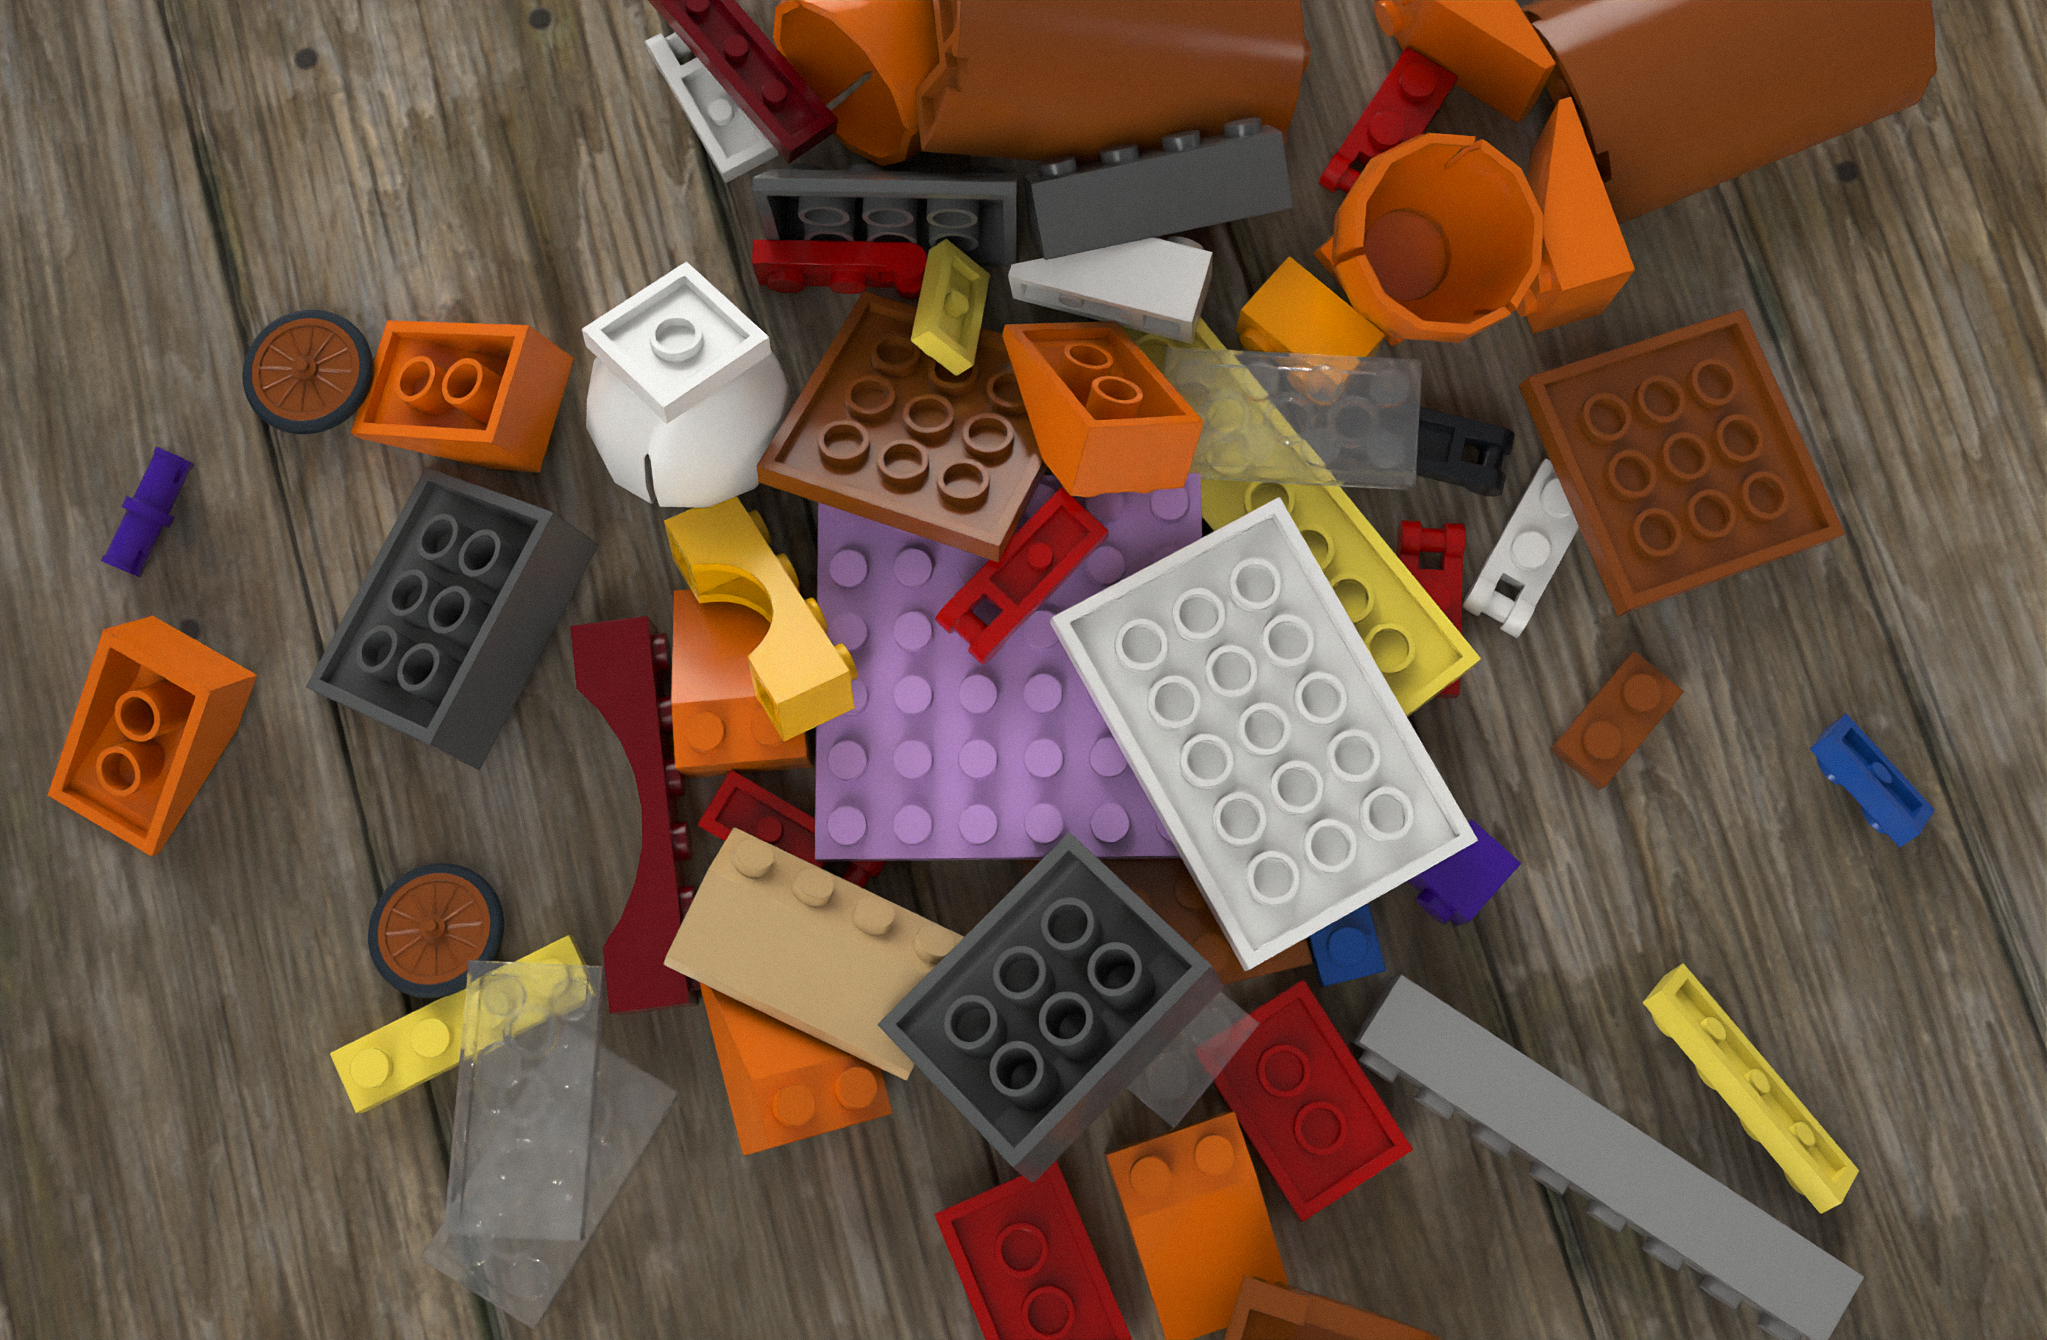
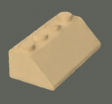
M734 827L709 867L666 955L663 965L907 1081L915 1064L877 1024L964 936Z

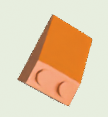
M1375 0L1374 13L1380 28L1387 36L1391 37L1394 35L1403 51L1406 47H1409L1457 75V86L1513 121L1519 123L1528 118L1556 62L1516 0Z
M1571 97L1558 101L1530 152L1527 181L1544 215L1542 260L1540 271L1516 311L1521 317L1527 316L1533 334L1602 314L1635 271Z
M387 320L373 362L372 383L365 400L358 408L350 433L360 439L488 469L540 473L574 357L529 325Z
M1116 321L1005 324L1002 337L1042 460L1070 496L1089 498L1105 493L1133 491L1137 493H1151L1160 489L1184 488L1204 421Z
M798 580L799 588H797V590L801 595V585L800 581ZM691 589L675 590L673 601L671 706L675 768L687 779L728 775L730 770L738 774L813 768L811 729L787 741H783L754 693L747 656L763 641L770 629V622L759 612L741 604L731 602L699 603Z
M153 615L103 629L48 796L151 857L159 854L236 733L257 674Z
M699 982L743 1156L893 1114L881 1068Z
M1224 1111L1104 1152L1165 1340H1192L1228 1327L1243 1274L1266 1279V1283L1276 1286L1277 1282L1289 1285L1257 1175L1235 1111Z

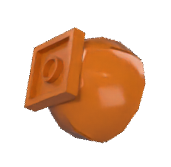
M782 0L775 7L773 38L777 49L826 106L864 75L871 74L865 83L831 110L838 118L837 131L833 135L850 151L881 166L905 161L920 152L921 142L915 91L940 62L933 0Z
M1427 133L1415 136L1371 158L1335 213L1334 234L1313 252L1314 256L1346 292L1354 310L1386 334L1384 339L1390 346L1399 344L1404 339L1459 343L1502 322L1518 308L1541 269L1544 215L1521 167L1484 139L1475 141L1476 136Z

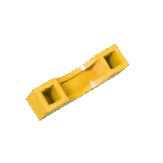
M736 496L711 507L692 508L664 520L673 561L699 603L731 602L741 604L759 612L770 622L771 625L767 635L747 657L754 693L783 741H787L855 709L851 681L858 679L855 663L844 644L839 643L833 646L826 635L828 626L825 617L815 599L810 597L804 600L797 590L799 588L798 578L788 557L784 553L775 556L769 547V544H771L770 535L757 510L754 509L747 512Z

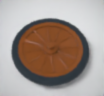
M316 309L292 312L267 325L252 342L243 365L242 379L244 392L255 413L272 427L292 434L320 433L343 423L361 406L372 383L373 357L364 335L354 324L342 316Z
M436 863L411 870L394 881L386 889L372 912L368 928V947L372 961L380 975L391 986L405 994L420 998H440L460 992L483 976L494 962L500 950L504 935L502 905L492 886L482 876L469 868L449 863Z

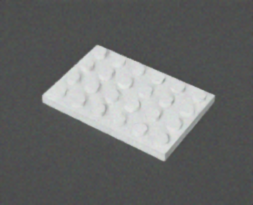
M1280 497L1051 618L1050 624L1244 971L1252 969L1478 841Z

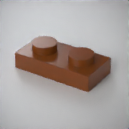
M1633 651L1626 656L1549 749L1596 789L1600 790L1606 787L1684 691L1638 653Z

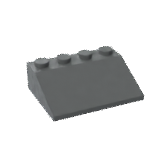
M795 163L787 166L786 169H769L753 177L752 191L767 240L910 242L922 247L928 258L931 248L948 239L979 266L1011 267V264L1017 263L1018 174L1006 173L1000 168L990 166L977 167L969 173L944 172L941 168L930 165L915 166L910 168L909 171H883L880 167L870 164L853 165L847 170H822L814 164Z
M425 467L306 688L438 752L480 770L599 544L554 512Z
M1069 832L877 1025L1016 1171L1034 1183L1224 988V985L1212 965Z

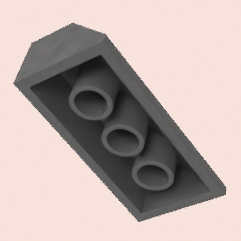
M1260 117L1244 118L1225 123L1223 125L1225 134L1200 139L1198 130L1182 131L1163 136L1161 138L1163 147L1138 152L1136 143H1126L1101 149L1099 151L1101 160L1076 165L1074 156H1064L1039 162L1037 164L1039 173L1024 175L1030 241L1042 257L1048 260L1293 208L1282 131L1270 125L1262 126Z

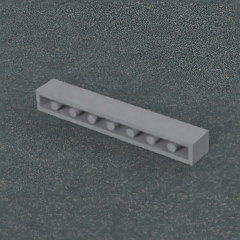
M1402 974L1389 979L1350 1041V1044L1364 1052L1359 1059V1063L1390 1083H1393L1397 1075L1404 1078L1420 1089L1415 1096V1100L1447 1120L1450 1119L1454 1112L1476 1126L1471 1134L1475 1140L1500 1156L1506 1157L1511 1149L1533 1163L1527 1173L1556 1193L1563 1195L1567 1187L1571 1188L1590 1201L1584 1211L1597 1221L1619 1233L1627 1225L1645 1237L1647 1240L1642 1249L1661 1263L1676 1271L1679 1270L1682 1263L1691 1267L1704 1276L1699 1286L1701 1289L1734 1309H1737L1741 1301L1762 1314L1757 1325L1778 1340H1828L1864 1276Z

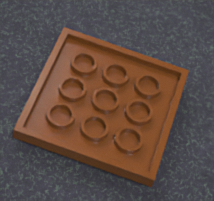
M863 291L758 462V482L999 562L1048 467L1042 460L1002 334L981 327L974 366L955 376L911 341L917 307Z
M1744 309L1529 376L1519 385V389L1617 616L1824 545L1845 534Z

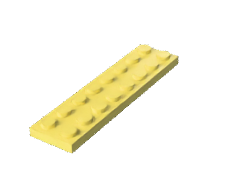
M1201 317L1192 344L1120 326L1204 421L1188 472L1201 473V515L1203 525L1212 533L1280 497L1407 718L1480 662L1481 658Z

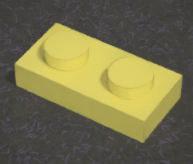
M945 239L929 250L911 341L921 348L925 354L935 359L957 376L974 366L990 274L948 239Z

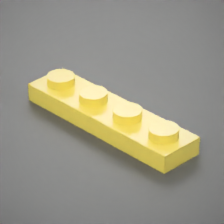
M567 935L478 979L466 989L442 997L331 1052L330 1055L355 1112L364 1113L601 994L574 936Z
M1684 963L1664 975L1643 1001V1004L1651 1012L1657 1027L1666 1036L1674 1039L1695 1064L1697 1073L1703 1082L1721 1095L1739 1117L1746 1133L1755 1141L1760 1142L1783 1169L1785 1177L1793 1189L1805 1195L1820 1214L1841 1204L1859 1172L1858 1168Z

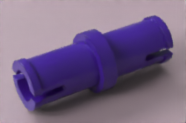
M155 447L154 455L133 498L125 497L121 507L127 511L106 554L101 558L102 562L137 577H141L142 569L163 526L170 528L175 517L169 513L190 470L195 465L159 447Z

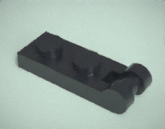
M1348 389L1344 397L1331 454L1462 486L1475 494L1495 497L1502 495L1506 474L1501 471L1504 456L1510 455L1512 452L1515 433L1501 426ZM1464 444L1474 446L1480 451L1477 464L1461 460Z

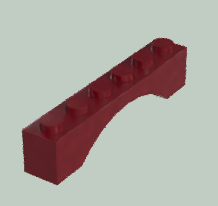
M648 616L572 625L570 630L576 689L600 711L619 738L635 775L642 809V849L635 884L621 919L603 946L609 1014L622 1016L698 1005L697 990H701L699 981L663 965L666 955L697 893L694 885L685 886L683 860H691L693 850L688 822H678L676 797L685 796L686 785L685 776L675 768V758L671 757L669 734L673 733L672 695L665 696L662 671L672 670V656L668 635L666 632L658 633L657 627Z

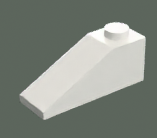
M1153 237L1048 260L1040 258L1011 264L1008 278L1013 299L1099 321H1116L1119 326L1192 344L1212 278L1213 252L1204 250L1199 243L1188 238L1170 237L1166 241Z

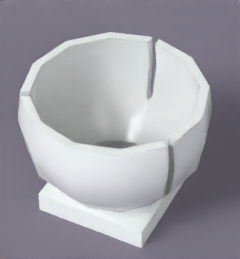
M688 262L681 264L582 328L586 347L597 356L593 362L587 396L586 428L616 484L650 504H653L655 498H657L660 507L694 508L711 507L753 490L758 486L757 464L791 410V389L780 363L770 348L769 336ZM649 457L651 460L653 487L650 482Z

